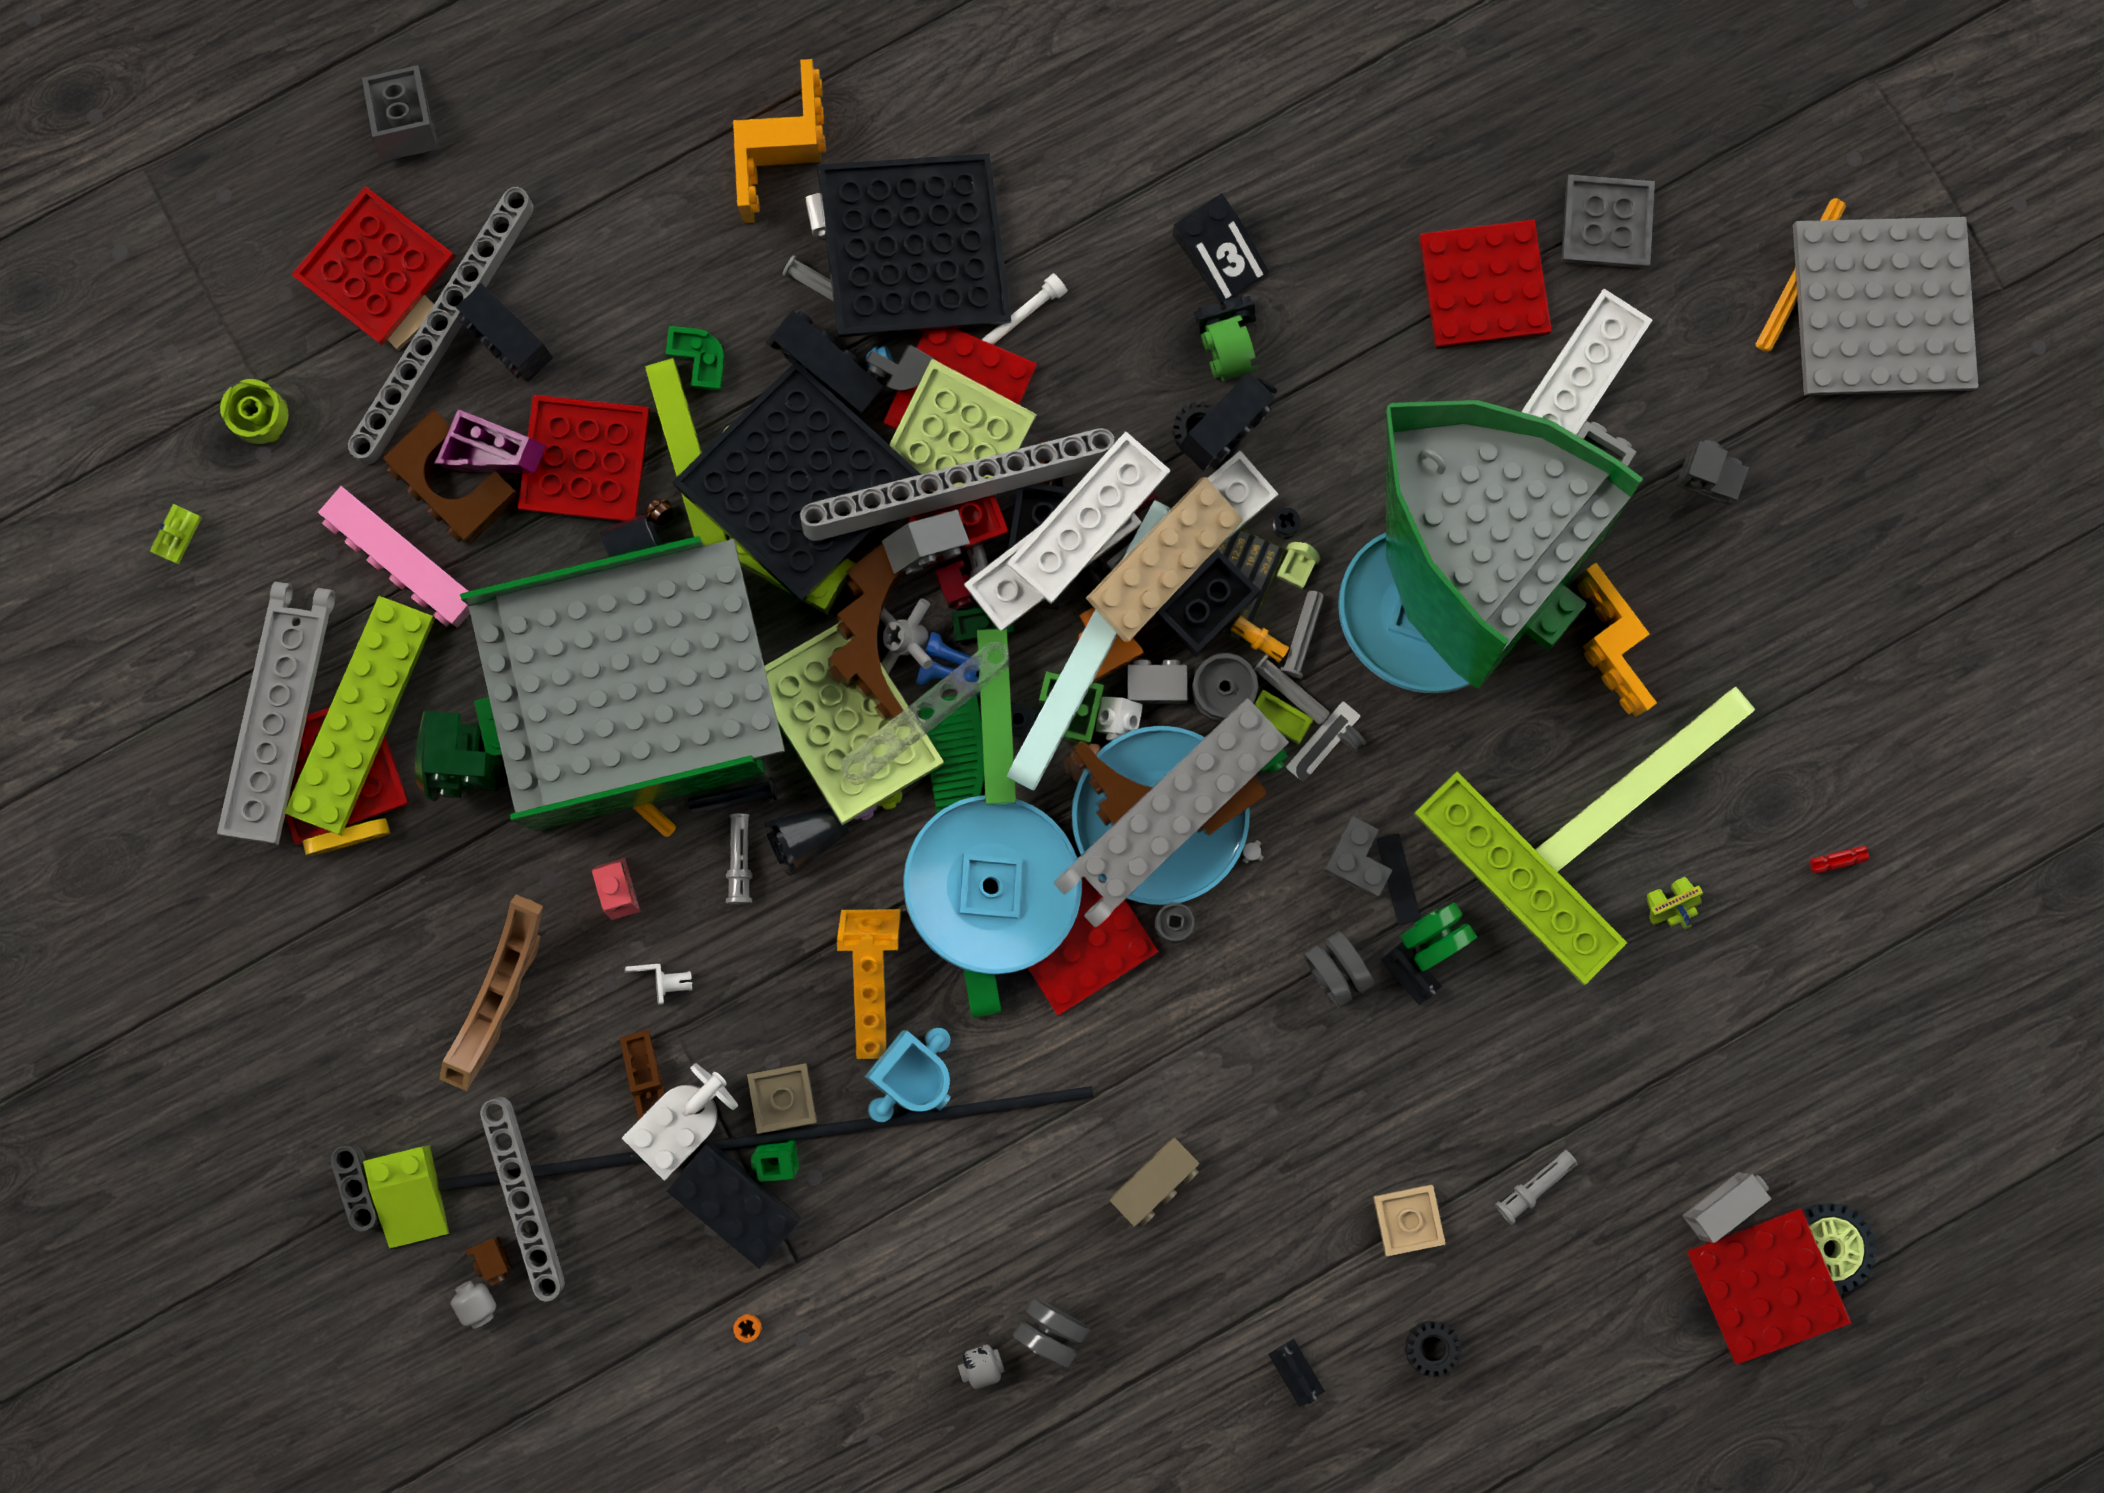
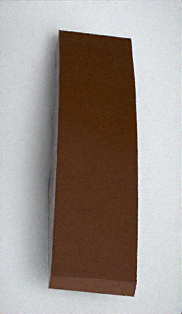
M649 1030L619 1037L638 1120L666 1093Z

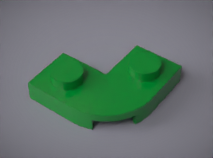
M669 326L666 356L694 360L692 388L721 391L725 355L719 341L710 335L709 332L702 329Z

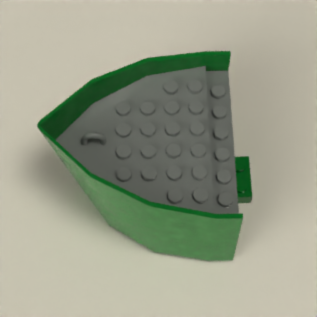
M1479 400L1391 403L1386 410V560L1408 620L1451 669L1477 690L1524 634L1528 635L1549 652L1587 605L1584 600L1565 587V585L1609 533L1643 478L1618 459L1552 420Z

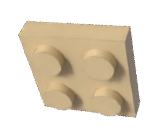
M1432 1184L1373 1196L1385 1256L1446 1245Z

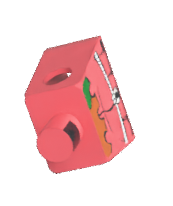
M626 858L598 865L592 869L602 909L611 920L641 912Z

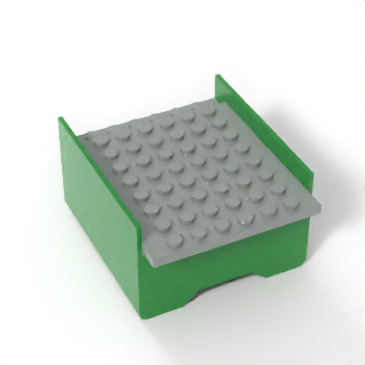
M697 536L460 594L461 600L469 606L489 694L487 698L474 701L485 752L498 758L503 757L515 813L510 814V818L533 831H539L766 775L763 757L785 752L734 539L706 546L701 537Z

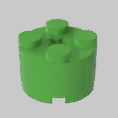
M1240 315L1207 325L1205 327L1206 332L1201 334L1203 346L1206 351H1211L1214 360L1209 362L1212 374L1215 379L1220 377L1223 382L1258 370L1257 365L1251 366L1250 360L1256 357L1246 326L1239 327L1238 322L1243 320Z

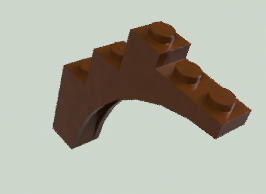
M882 543L846 571L847 582L845 585L854 597L858 595L860 597L837 614L838 626L836 628L845 640L851 639V641L828 658L829 669L827 671L837 684L842 682L846 688L857 682L856 688L865 699L870 697L877 705L874 707L877 714L884 721L889 719L895 725L903 719L904 710L891 693L882 673L877 651V631L881 613L889 594L906 572L894 574Z
M1079 741L1071 747L1075 753L1071 758L1081 771L1086 768L1092 778L1088 782L1098 795L1101 793L1105 795V797L1096 802V805L1099 807L1096 814L1106 827L1109 824L1113 826L1152 789V787L1138 784L1118 774L1101 761L1084 741ZM1255 775L1213 814L1197 832L1203 831L1204 834L1210 836L1264 797L1267 792Z

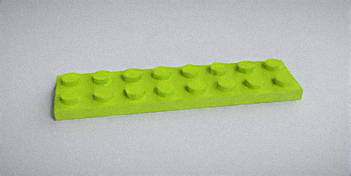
M378 596L285 809L286 815L342 836L435 621L432 615Z
M1458 771L1414 813L1582 985H1586L1627 944Z

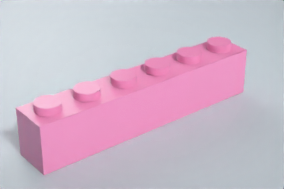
M342 486L338 488L319 510L318 513L325 518L322 522L325 527L335 535L338 531H341L347 536L344 542L357 553L361 549L370 555L366 560L379 571L383 567L392 574L388 578L400 589H403L405 586L414 592L411 598L423 608L429 604L436 610L433 616L446 627L451 623L458 628L470 614L469 606L461 600L460 594L469 591Z

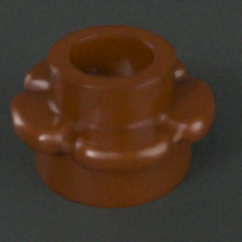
M659 499L654 500L647 508L648 520H652L657 526L665 525L674 514V509L669 505L670 501L667 499L661 501Z

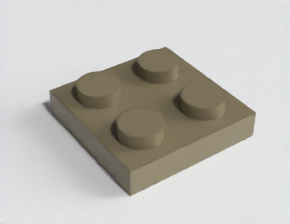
M807 1063L747 1074L757 1134L817 1123Z

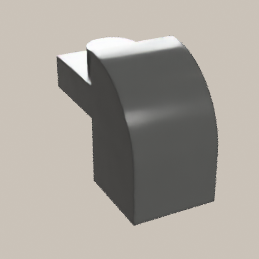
M908 345L898 364L875 351L870 352L865 362L871 365L868 370L882 378L886 374L891 376L885 387L892 390H907L919 385L930 361L934 358L912 345Z

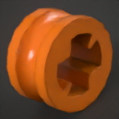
M745 1314L736 1320L733 1327L734 1334L739 1341L745 1343L752 1342L760 1335L762 1324L755 1315ZM750 1320L753 1322L752 1328L756 1331L753 1336L749 1333L747 1337L742 1334L743 1328L740 1326V1323L744 1321L746 1324Z

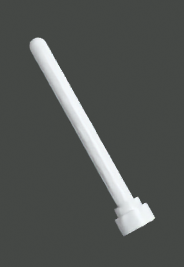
M1051 274L1044 280L1045 284L1042 286V290L1011 315V323L997 326L981 340L994 345L1047 300H1053L1056 297L1059 299L1068 292L1067 288L1057 275Z

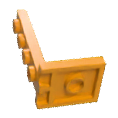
M901 909L841 910L837 951H853L857 1059H879L887 1050L884 950H898Z

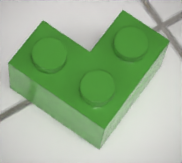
M1046 671L1039 705L1044 706L1060 676L1059 674ZM1092 682L1062 741L1075 744L1079 741H1084L1087 745H1090L1104 685Z

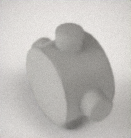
M1256 840L1255 843L1244 845V859L1242 860L1244 863L1247 864L1249 861L1257 859L1262 861L1264 856L1261 855L1260 841Z

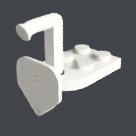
M697 1063L691 1066V1070L704 1083L701 1088L694 1085H681L669 1090L622 1137L664 1181L713 1131L717 1121V1109L713 1099L717 1096L732 1110L738 1106L737 1102L724 1087L727 1085L724 1078L717 1072H713L711 1075ZM705 1107V1109H704L703 1112H701V1113H696V1112H698L699 1110H701L702 1108Z

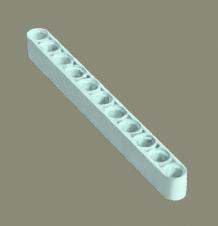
M1156 500L1153 502L1123 559L1172 508ZM1096 609L1007 774L1008 778L1033 791L1041 780L1118 636Z

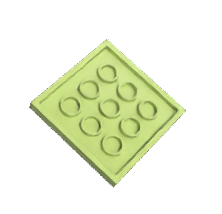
M932 359L889 445L919 473L925 474L1020 449L1037 414ZM985 475L982 478L988 477V479H990L993 476ZM959 482V483H955V484H953V485H954V486H962V485H964V483Z

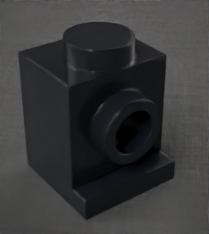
M1011 702L1012 719L1017 714L1022 715L1024 718L1023 723L1020 725H1016L1012 721V735L1025 740L1037 719V711Z

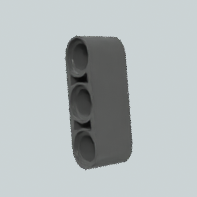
M342 1146L332 1153L331 1165L349 1224L353 1229L360 1232L372 1230L378 1227L380 1220L369 1191L363 1161H366L365 1155L357 1146ZM346 1151L352 1153L354 1157V1162L349 1168L342 1162V1156ZM354 1180H358L362 1184L363 1190L360 1196H355L351 1192V1184ZM363 1209H367L371 1213L372 1219L368 1225L361 1223L359 1218L360 1212Z

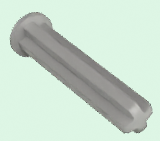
M793 255L786 264L782 275L785 277L789 275L833 301L831 280L797 261V256Z
M1309 591L1307 593L1285 666L1280 669L1288 676L1295 678L1303 677L1301 670L1324 600V595L1320 592Z
M1266 654L1253 670L1304 713L1313 718L1317 724H1322L1328 718L1329 711L1267 659L1268 655Z

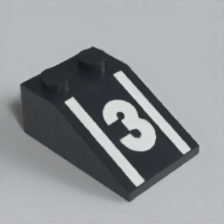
M1222 193L1174 224L1172 235L1220 304H1223V301L1232 298L1269 273L1240 218Z

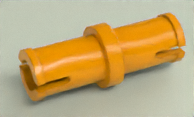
M1239 615L1238 620H1235L1230 631L1251 643L1253 649L1259 648L1279 663L1286 655L1289 646L1284 645L1269 635V630L1264 627L1260 629L1242 615Z

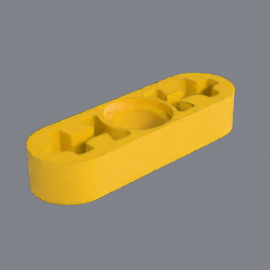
M383 818L347 827L344 829L342 836L330 832L302 842L306 856H315L389 835L390 830L387 819Z

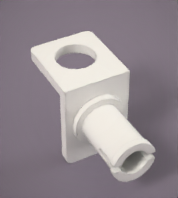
M660 964L625 967V973L655 970L658 1005L664 1004L663 995H665V992L692 990V982L679 983L682 980L692 979L690 971L664 974V972H661Z

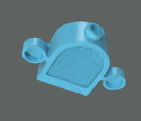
M933 1028L929 1030L925 1036L926 1046L911 1033L902 1030L865 1075L866 1079L886 1095L884 1098H875L870 1102L868 1113L873 1120L878 1122L889 1120L893 1115L895 1103L902 1108L913 1111H927L934 1107L940 1111L951 1098L947 1094L950 1085L949 1072L944 1062L936 1055L937 1052L946 1050L950 1045V1035L945 1029Z

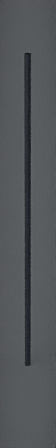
M1092 1086L948 1106L943 1107L940 1111L934 1108L927 1111L893 1114L885 1122L864 1118L710 1141L722 1151L789 1142L790 1140L796 1141L1093 1098ZM703 1141L689 1156L697 1155L708 1141ZM633 1151L530 1167L533 1177L537 1178L642 1163L645 1161ZM521 1168L507 1169L511 1176L519 1177L521 1174ZM497 1171L439 1179L438 1187L439 1191L500 1183Z

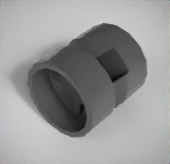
M1169 903L1163 906L1155 918L1157 935L1169 943H1178L1185 940L1194 928L1192 911L1181 903Z

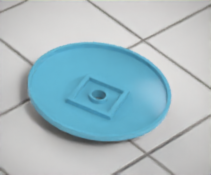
M1386 532L1371 540L1352 559L1344 574L1339 591L1338 609L1340 623L1345 638L1355 655L1371 672L1381 679L1413 692L1444 693L1471 685L1451 669L1408 620L1386 560Z
M1171 726L1144 727L1113 739L1097 752L1096 756L1118 774L1138 784L1153 788L1205 737L1183 728ZM1086 768L1078 781L1072 804L1073 833L1081 855L1112 827L1111 824L1106 827L1096 814V811L1099 810L1096 802L1105 797L1103 793L1098 795L1088 782L1092 777ZM1249 807L1210 836L1204 834L1203 831L1200 833L1196 831L1127 898L1141 903L1166 905L1188 901L1216 886L1234 867L1244 848L1249 829ZM1101 874L1098 879L1103 883L1107 877L1105 874Z
M985 795L963 799L937 813L926 823L915 838L907 856L903 875V890L907 911L915 929L924 942L949 963L981 974H1007L1033 966L1050 955L1063 942L1075 922L1081 901L1082 880L1066 894H1063L1053 883L1077 860V856L1061 828L1049 816L1033 805L1016 799V804L986 806ZM985 879H993L997 882L998 891L996 894H988L984 891L983 881Z

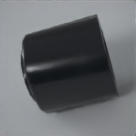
M645 514L600 531L609 558L663 545L653 521H649Z

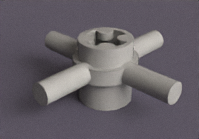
M922 598L919 600L908 620L900 619L897 621L885 607L883 608L880 620L886 626L883 632V641L889 651L881 665L887 674H889L900 655L911 654L924 669H928L933 664L932 659L924 652L929 639L928 631L924 626L919 625L930 606L927 600Z

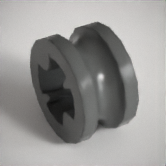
M1347 725L1345 727L1346 732H1340L1337 736L1350 751L1356 754L1359 751L1358 747L1360 745L1365 746L1367 743L1357 730Z

